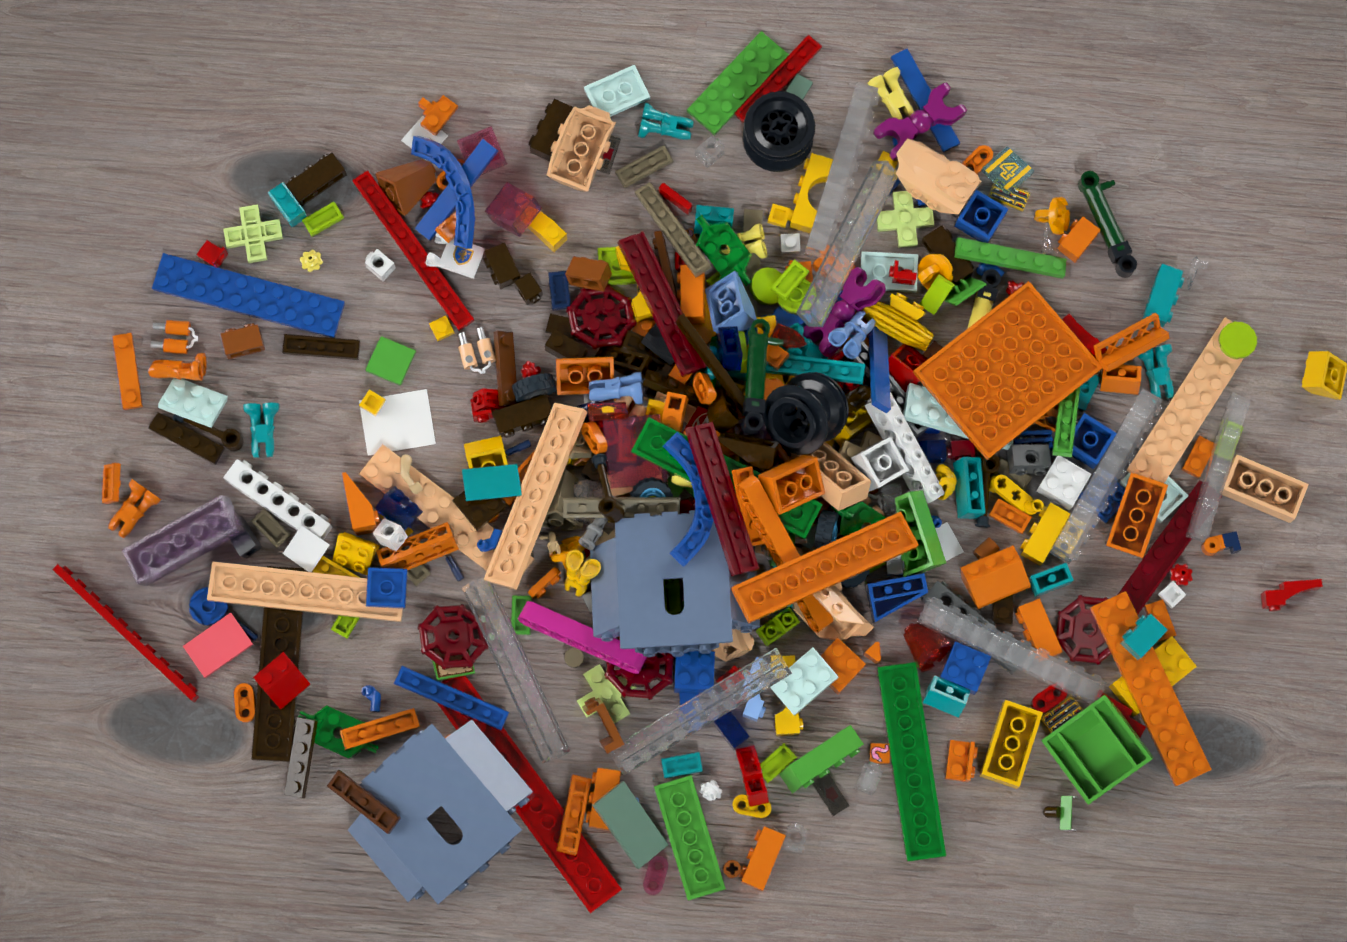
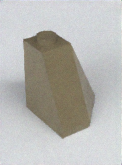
M564 470L542 527L550 528V525L561 527L562 531L568 532L583 527V518H563V497H580L579 479L573 476L571 472Z

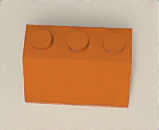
M614 357L556 359L557 395L589 394V382L614 379Z
M801 455L758 475L759 481L775 511L780 515L825 494L817 457Z
M1014 546L960 567L961 579L977 609L1031 587L1022 560Z

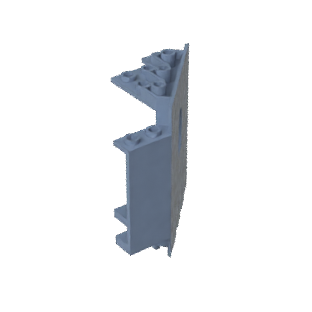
M695 510L678 514V511L662 512V515L650 516V513L634 514V518H622L615 523V538L595 546L593 550H590V559H596L601 564L599 574L591 579L593 637L609 642L613 638L620 636V649H635L636 653H641L645 657H653L658 652L670 653L675 657H680L686 652L696 650L702 654L710 653L711 650L719 647V643L733 642L732 629L740 630L741 633H750L753 629L760 627V619L748 624L731 591L733 586L757 576V571L731 577L714 521L705 544L683 567L670 552L690 529ZM683 578L684 609L680 614L671 615L665 610L663 579Z
M470 720L446 738L431 724L424 731L421 730L417 735L411 736L396 753L393 752L384 760L375 772L372 771L361 781V787L401 817L392 832L387 834L363 814L358 816L348 831L407 902L413 898L418 900L427 891L435 902L439 904L456 890L461 892L469 885L467 881L478 871L480 873L484 872L490 866L488 862L499 852L504 854L511 848L509 844L522 831L511 815L516 811L515 808L518 805L521 808L530 801L528 797L533 791L473 720ZM441 806L462 830V840L456 845L447 843L427 819Z

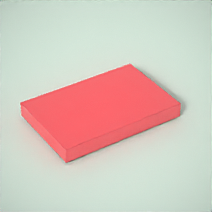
M229 613L183 647L203 677L207 678L254 644L234 615Z

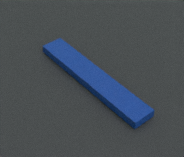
M907 48L892 55L891 60L894 66L899 68L900 76L918 109L922 110L923 106L928 104L931 89ZM936 124L933 127L931 126L930 130L943 153L960 145V141L951 125Z
M485 139L481 140L462 165L470 188L498 153V150ZM449 184L415 227L419 233L430 241L437 233L435 231L436 227L446 220L456 208L455 190H451Z
M874 326L869 333L871 404L884 413H888L891 410L888 338L886 333Z
M401 666L394 682L397 686L501 731L509 715L508 711L404 666Z

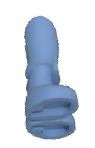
M863 310L857 312L850 322L845 323L844 327L836 328L828 335L829 342L837 347L841 346L850 337L843 347V353L849 359L858 357L861 352V342L865 340L866 335L875 326L876 321L873 318L867 323L862 321L863 316L866 314Z
M641 372L621 378L618 376L614 379L589 382V400L604 401L630 396L636 404H643Z

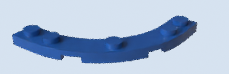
M413 136L411 155L429 160L439 169H443L447 174L445 177L451 190H455L457 201H455L456 229L454 245L465 249H472L475 210L472 191L466 173L456 157L446 147L431 139Z
M676 432L663 447L678 461L687 473L695 496V512L690 529L670 552L684 567L705 544L710 535L714 520L690 444Z

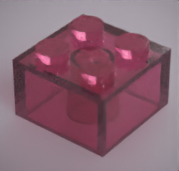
M492 126L457 140L465 161L482 139H485L498 150V153L481 175L508 164Z
M507 182L486 208L485 213L493 223L520 237L542 207L534 196Z

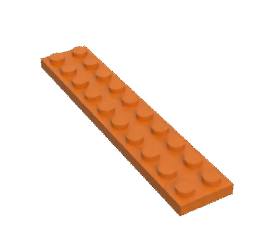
M898 512L733 586L731 591L749 624L918 547L919 544L902 512Z
M1125 591L1090 607L1174 785L1178 786L1212 770L1153 646L1141 659L1137 660L1120 644L1124 640L1122 638L1124 633L1129 629L1133 630L1137 626L1135 622L1139 619L1127 592Z

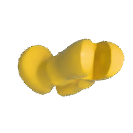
M572 550L566 556V567L568 570L566 572L567 577L564 582V588L566 591H569L571 587L576 588L575 595L581 597L586 592L590 579L599 574L601 564L596 559H589L580 568L584 559L583 553L579 550Z

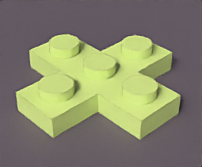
M907 191L893 192L894 210L876 212L878 232L896 230L898 248L917 247L916 228L934 227L933 210L929 207L914 208L912 196Z
M258 204L240 207L242 226L223 229L226 247L229 249L245 246L248 263L267 260L265 242L283 239L280 219L261 222Z
M599 664L583 674L593 691L577 700V703L582 709V706L585 705L584 702L593 697L595 699L600 698L615 724L630 715V712L621 699V693L608 679H605V672ZM621 676L618 677L621 683L626 686V679ZM582 709V711H583V713L585 714L586 718L590 717L591 715H593V714H595V713L597 712V711H595V712H593L592 714L587 715V714L584 712V710Z

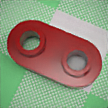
M1053 683L1033 697L1031 701L1032 709L1046 713L1067 697V688L1062 683ZM1058 690L1060 692V696H1055L1053 694V691ZM1038 701H1043L1044 707H1039Z

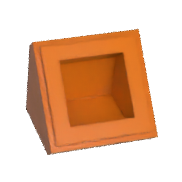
M875 642L863 654L875 664H879L881 661L879 642Z

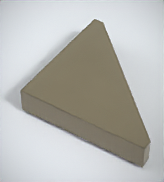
M581 429L569 456L570 459L592 458L595 455L585 441Z

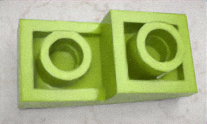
M788 607L758 628L756 633L768 647L797 626L800 621L790 607Z

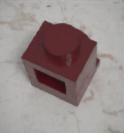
M970 440L951 441L949 447H946L947 458L957 461L962 457H975V446Z

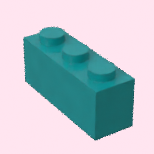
M1161 264L1142 319L1157 313L1161 327H1164L1167 322L1170 323L1173 312H1171L1172 305H1176L1179 297L1176 294L1177 289H1181L1185 279L1182 277L1183 270Z
M962 457L953 462L954 474L957 479L955 486L957 516L960 519H976L986 514L981 458Z

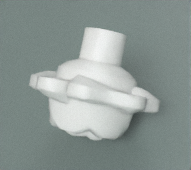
M714 780L701 784V789L699 790L703 797L709 801L716 798L720 799L723 791Z

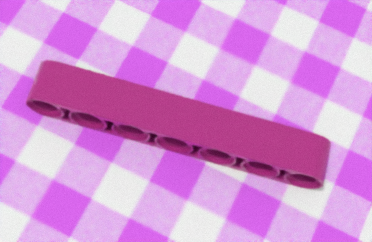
M531 601L526 602L518 617V621L527 627L631 673L638 674L647 658L641 653H636L635 649H620V640L613 638L612 641L605 642L600 638L593 637V628Z

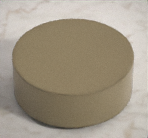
M577 648L568 649L564 656L565 663L571 668L581 666L584 661L582 651Z

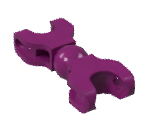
M947 82L931 91L928 104L923 106L922 110L914 111L910 117L905 119L888 118L875 128L873 134L877 139L886 136H893L897 139L898 144L891 150L890 154L893 161L898 160L896 154L907 138L914 140L918 133L927 132L931 126L933 127L936 124L953 125L965 116L968 110L964 105L960 104L951 108L944 104L943 99L949 94L951 88Z
M855 267L845 277L843 281L844 289L839 296L842 300L833 305L831 313L827 311L823 316L811 319L804 327L803 336L811 339L814 343L823 337L819 344V350L826 357L833 356L841 347L833 346L829 342L828 335L836 328H842L845 323L850 322L855 315V310L859 312L865 307L875 305L886 291L885 284L877 279L863 286L867 280V274L860 267Z

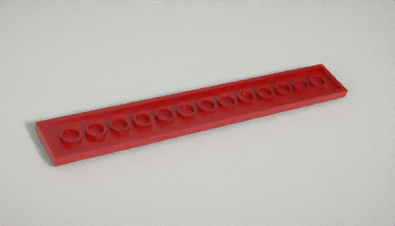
M466 676L449 678L441 682L484 701ZM437 703L456 730L470 720H473L533 791L528 797L530 801L521 808L518 805L515 808L516 812L591 914L622 891L619 884L582 834L576 855L556 851L564 809L504 728H502V731Z

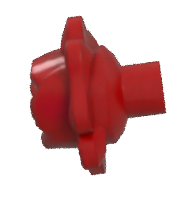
M431 191L426 192L421 198L422 203L420 207L422 209L431 208L439 194L437 192L432 193Z
M1008 281L1006 293L1010 296L1025 283L1017 284L1014 281Z
M528 360L521 369L522 377L526 378L540 374L541 368L539 366L535 367V363Z
M1176 564L1175 568L1170 570V579L1175 581L1177 585L1187 586L1188 582L1193 580L1191 575L1192 569H1188L1187 564Z

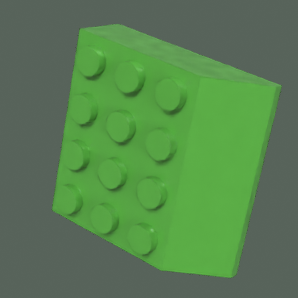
M1103 695L1041 740L1088 805L1154 758L1119 709L1106 695Z

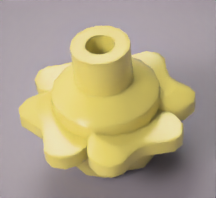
M315 250L303 252V257L300 258L302 268L304 270L307 269L308 272L319 270L320 265L323 264L321 254L319 252L316 253Z

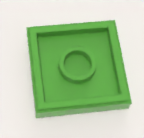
M381 336L367 365L366 372L401 386L416 354V350Z

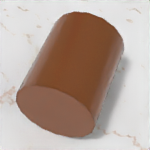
M988 537L973 550V554L979 560L1000 551V548Z
M735 860L727 861L723 867V874L728 879H735L741 872V866Z

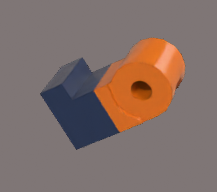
M1237 531L1209 537L1201 546L1202 552L1207 556H1213L1219 551L1230 549L1231 554L1242 550Z

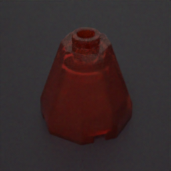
M911 623L904 629V639L917 668L921 672L932 669L935 666L933 662L936 660L941 662L951 650V643L946 637L920 623Z

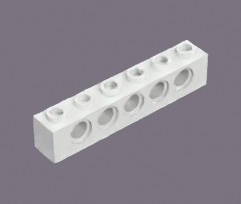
M890 392L891 410L888 413H884L874 407L871 402L864 405L882 439L891 436L909 471L903 473L902 477L909 490H923L927 503L944 495L945 492L942 486L939 484L892 393Z
M237 459L223 477L227 483L296 531L302 525L322 540L325 539L332 529L329 523L330 519L323 514L320 516L315 514V509L307 503L302 505L298 502L299 498L291 492L288 495L282 491L284 488L280 484L269 482L267 480L269 477L261 471L258 473L253 471V466L247 461L243 460L241 462ZM246 476H253V480L250 483L246 484L243 482ZM261 487H268L266 494H259ZM283 497L284 502L281 505H275L274 501L276 498ZM299 508V514L291 516V509ZM308 519L315 520V524L312 527L305 526Z

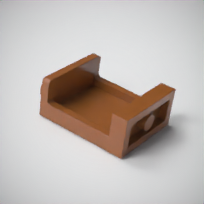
M593 697L585 701V705L582 706L584 712L590 715L597 711L609 734L608 737L599 741L605 752L608 754L625 745L601 699Z

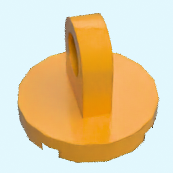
M1063 197L1053 198L1049 209L1035 211L1034 220L1049 223L1053 234L1063 235L1064 231H1067L1070 223V212L1066 210L1068 202Z
M929 254L922 258L918 264L917 279L926 289L930 288L939 274L952 282V265L944 255Z
M573 536L561 541L562 544L559 545L561 549L560 554H557V551H553L552 554L548 553L553 562H562L564 568L568 570L566 567L567 554L572 550L582 552L585 549L579 543L581 537Z

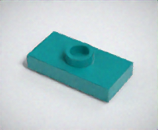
M1094 375L1080 386L1079 410L1083 412L1086 410L1101 377Z
M700 752L661 759L664 779L703 772Z

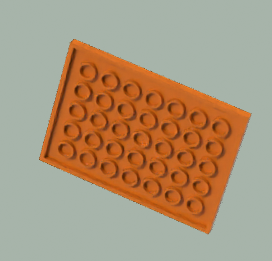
M1028 281L921 364L913 373L985 459L988 460L1102 370V366Z

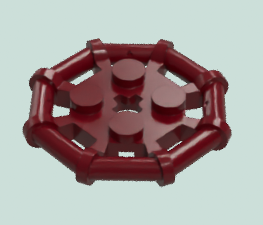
M607 284L604 292L585 288L580 289L579 295L566 309L571 326V335L573 337L576 336L595 350L600 347L622 345L627 331H631L637 324L631 306L632 299L612 288L610 284ZM604 294V298L593 300L591 298L592 295ZM609 295L619 300L620 303L615 304L613 300L608 299ZM585 299L587 302L583 310L578 309ZM625 308L627 318H621V309ZM599 314L606 315L604 321L596 318V316H599ZM576 316L582 317L583 325L578 326ZM619 325H623L624 328L621 330L619 334H617L615 332L616 328L619 327ZM585 330L592 332L594 339L583 332ZM611 335L612 337L608 339L599 340V337Z
M1081 594L1062 611H1058L1056 637L1061 648L1069 656L1070 661L1100 665L1104 659L1111 655L1109 647L1101 653L1098 652L1097 648L1103 646L1106 641L1091 610L1086 609V604L1097 605L1109 598L1087 597ZM1080 606L1081 611L1079 614L1073 617L1069 616L1071 612ZM1066 620L1070 621L1069 633H1064ZM1091 624L1094 631L1088 635L1084 628ZM1071 638L1077 646L1074 650L1067 643L1066 639ZM1081 649H1091L1093 655L1080 654Z
M465 604L441 607L436 605L426 619L418 624L417 629L420 633L422 648L420 651L422 655L428 656L441 666L443 670L460 667L471 668L479 656L489 647L486 639L485 620L464 606ZM457 613V616L445 617V614ZM462 615H464L466 618H468V619H469L470 621H472L473 623H472V624H469V623L464 622V621H463L464 619L462 618ZM438 617L440 623L435 627L432 626L431 623ZM474 629H477L479 639H474ZM451 632L459 636L456 640L449 638ZM428 633H433L434 642L429 644ZM471 645L476 646L477 648L469 656L467 651ZM438 648L440 653L445 654L444 659L433 650ZM462 655L463 658L462 660H449L450 656Z
M661 653L662 658H658L656 654L653 657H647L643 664L645 668H642L638 674L631 673L622 668L614 670L615 665L607 662L604 676L605 679H608L615 686L622 697L648 698V700H652L661 690L668 685H672L675 656H672L670 653ZM660 665H665V675L659 673ZM618 677H624L627 685L624 686ZM653 680L660 681L653 688H650L649 685ZM632 686L644 687V690H636L631 688Z

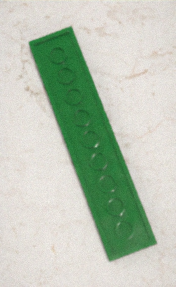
M648 417L631 453L690 482L683 467L663 447L678 431ZM678 432L689 443L687 436ZM723 454L735 490L732 470L748 466ZM753 470L754 476L758 478V475L761 473ZM810 500L781 515L778 514L787 531L805 540L823 504Z
M916 662L877 667L906 861L946 857Z

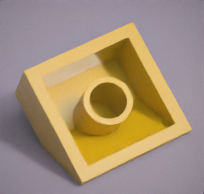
M1309 351L1304 377L1302 378V388L1311 394L1341 400L1347 373V363L1329 351Z
M501 436L464 444L469 469L508 465Z

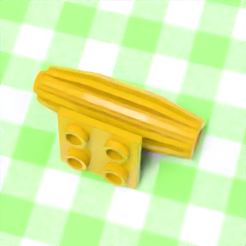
M898 292L896 295L891 293L890 305L878 301L875 305L862 309L866 312L863 317L868 322L873 318L876 321L875 326L879 330L906 345L926 351L934 337L932 332L917 321L925 316L926 312L923 311L925 307L916 302L910 304L907 302L908 298Z

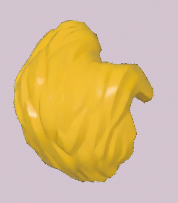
M940 464L936 468L937 474L935 475L945 494L938 499L945 500L955 490L957 479L948 466Z

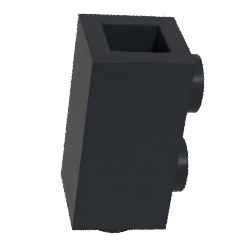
M232 514L221 524L240 557L247 559L262 548L243 516Z

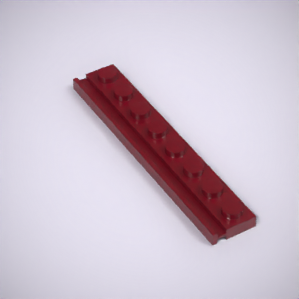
M642 231L639 234L620 239L618 241L620 250L681 376L684 377L702 368H706V364L675 324L677 318L683 312L644 232Z
M710 422L687 427L685 432L731 577L757 571L759 569L758 562L714 424Z
M1200 480L1117 594L1127 592L1137 615L1222 498V495L1217 494L1215 490Z

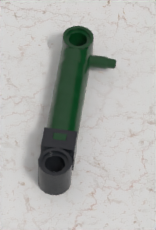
M1086 171L1078 182V189L1084 194L1097 226L1101 229L1100 232L1108 248L1107 253L1112 264L1118 262L1115 268L1116 273L1122 278H1128L1137 268V260L1131 256L1133 251L1128 240L1125 241L1103 193V190L1114 186L1115 181L1111 180L1099 184L1097 173ZM1084 180H1090L1093 185L1085 184ZM1123 263L1129 264V266H1130L1131 269H1129V270L1124 269L1123 266H1122V264H1123Z
M764 319L755 320L748 331L746 388L742 416H746L742 422V429L748 435L757 434L764 424L762 416L765 413L764 392L768 345L782 346L784 343L782 339L768 337L770 325ZM755 328H761L763 330V334H758L755 331ZM754 420L757 423V427H751L748 421Z

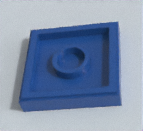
M368 567L366 607L405 609L408 570Z

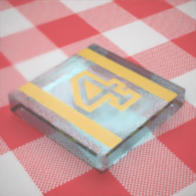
M1008 146L981 170L1008 196L1035 171Z

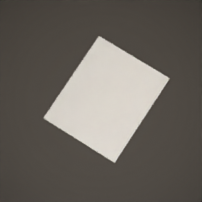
M427 389L383 396L386 401L376 416L360 407L368 456L374 455L382 444L391 451L436 444Z

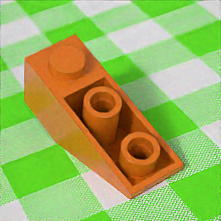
M667 392L661 423L680 433L682 432L689 401L687 395Z

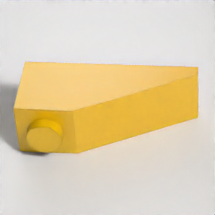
M528 201L514 213L553 252L567 241V233Z

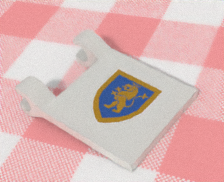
M436 233L435 242L446 244L441 259L433 253H428L426 265L441 267L474 279L485 248L473 244L472 249H465L454 245V239L448 243Z

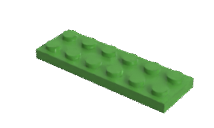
M761 31L687 109V112L715 136L789 54Z
M692 775L654 786L687 900L726 890Z

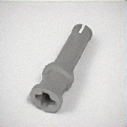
M595 518L593 523L586 527L587 531L584 536L579 539L580 545L588 550H593L597 539L603 535V528L608 520L606 518Z

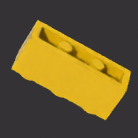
M1051 502L1047 507L1044 506L1041 509L1042 511L1038 515L1041 519L1038 523L1034 522L1029 531L1032 535L1029 540L1025 538L1020 547L1023 550L1020 555L1039 566L1045 561L1071 514Z

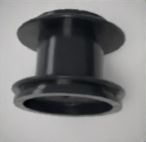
M770 92L758 98L750 106L744 119L742 140L750 160L760 168L771 172H785L801 165L811 152L816 125L811 109L800 97L789 92ZM766 126L769 127L768 131L762 130ZM793 129L795 134H791L789 130ZM773 138L775 142L769 143L767 140ZM785 139L788 141V144L784 145L781 141Z
M807 372L793 377L786 385L776 388L768 395L765 401L763 419L771 439L779 442L785 451L796 455H807L817 451L824 442L832 440L842 431L848 419L849 407L843 390L832 378L818 372Z

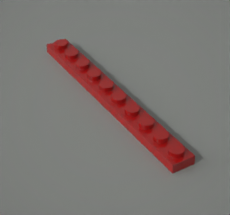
M367 170L353 179V184L457 330L460 331L474 322V318L439 269L426 265L427 252Z
M57 564L52 569L192 702H196L199 698L196 694L198 690L191 683L186 685L182 681L184 677L177 670L172 672L168 668L170 663L163 657L160 659L154 655L156 650L149 644L145 646L140 641L142 637L136 631L131 633L126 628L128 624L121 617L117 620L112 615L114 611L107 604L103 607L99 603L101 599L93 591L88 593L85 590L87 585L79 578L75 580L71 577L73 572L68 567L64 566L62 568Z

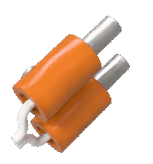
M167 320L166 324L153 323V329L165 330L166 334L189 336L191 330L192 336L196 339H193L189 345L188 340L165 338L164 342L151 341V348H163V352L187 354L188 348H191L194 342L198 341V336L195 335L190 322Z

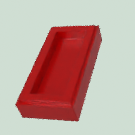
M665 183L660 185L659 194L689 215L692 211V203Z

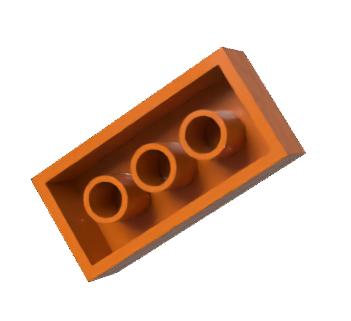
M1131 472L1106 546L1143 558L1168 485Z

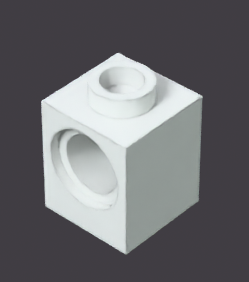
M378 249L375 252H370L365 258L366 268L383 282L396 269L394 262ZM377 261L384 262L381 267L374 266Z
M385 518L373 531L374 536L381 545L395 551L399 549L408 537L401 525Z

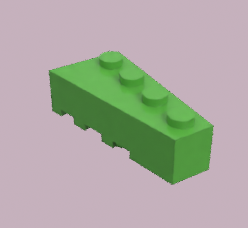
M923 490L911 491L896 497V513L902 512L919 544L915 549L901 555L905 565L903 576L921 574L946 564Z
M849 725L790 764L779 775L793 794L802 787L806 789L812 785L816 777L819 776L821 779L827 775L831 767L837 768L845 763L844 758L847 756L852 758L860 753L859 748L864 744L852 726Z

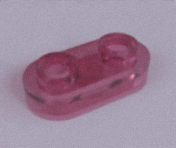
M655 856L649 862L643 882V888L649 895H657L663 888L668 871V862L662 856ZM661 863L662 869H655V864ZM651 882H656L657 887L655 889L649 887Z

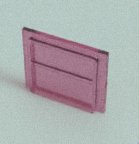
M660 414L603 419V435L608 445L606 461L611 489L633 487L638 481L651 477L659 478L663 482L668 483L667 471L631 453L648 417L661 423Z

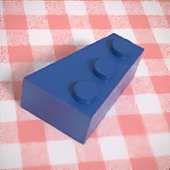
M925 573L865 585L872 623L928 593Z

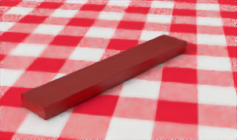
M807 35L741 105L734 115L744 123L748 109L758 98L770 92L782 91L794 79L796 74L822 49V46L810 35Z

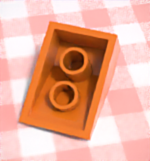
M344 472L342 476L352 529L356 536L373 533L381 523L378 510L374 511L370 502L348 474Z

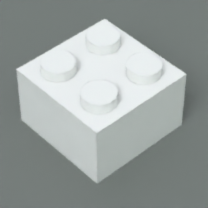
M891 436L880 440L851 457L856 468L871 480L869 491L880 488L909 471Z
M1057 456L1036 492L1070 511L1090 478L1091 473L1062 456Z

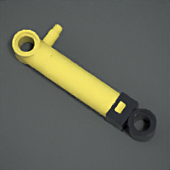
M986 270L980 278V281L985 282L986 285L975 294L967 329L992 310L998 293L996 288L1001 281V276L996 270ZM986 278L992 279L994 284H989Z

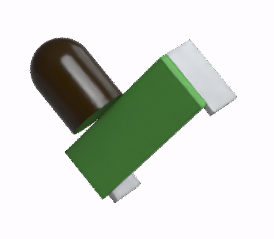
M1061 796V808L1059 806H1047L1043 809L1044 816L1047 818H1060V830L1076 831V829H1071L1073 798L1078 797Z

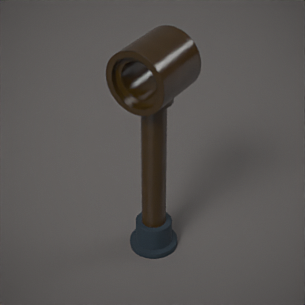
M176 414L173 416L174 421L187 422L220 438L224 446L230 451H238L243 446V437L235 429H227L223 432L213 426L210 428ZM232 436H236V442L233 444H229V438Z
M602 453L596 454L591 460L595 464V468L598 469L604 498L598 505V510L609 522L616 523L623 518L624 509L611 494L605 469L607 456Z
M996 454L988 460L983 455L978 456V458H981L986 514L977 518L976 527H990L989 517H987L990 475L998 471L1001 464Z

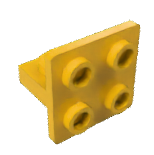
M346 532L339 533L332 561L348 569L368 575V567H371L380 545Z

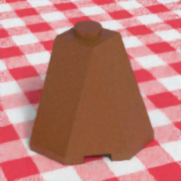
M423 159L375 173L379 187L393 202L392 205L397 212L404 216L411 211L436 181L435 167L432 163Z

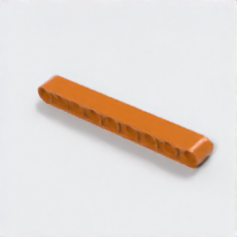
M750 475L736 485V492L776 566L800 557L758 478ZM813 595L796 602L809 627L815 633H819L833 622L832 615Z

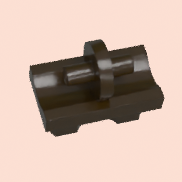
M869 381L845 395L850 413L853 411L857 412L864 405L871 402V384Z

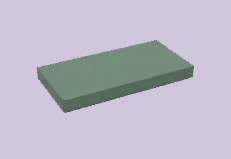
M621 781L592 804L637 869H640L669 845L624 781Z

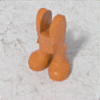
M198 353L195 361L192 363L164 359L154 360L148 373L153 378H176L179 380L184 378L202 381L207 368L205 353Z
M133 479L129 482L131 493L128 499L123 502L122 507L113 516L108 525V528L114 531L122 521L125 522L118 534L123 539L131 533L138 520L144 516V513L152 505H157L162 500ZM144 495L143 500L141 501L139 506L136 507L135 504Z

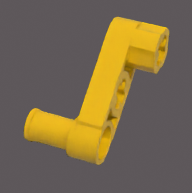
M997 475L990 478L989 491L997 493L1013 507L1028 515L1036 514L1044 508L1041 500H1033L1029 494L1007 476ZM1013 492H1017L1016 496L1018 499H1012Z

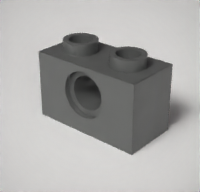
M1011 445L1007 451L1009 474L1044 475L1051 467L1049 445Z

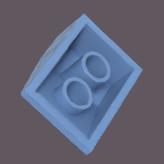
M733 271L705 289L713 331L725 341L734 338L737 331L747 330L757 320L754 307L736 271Z

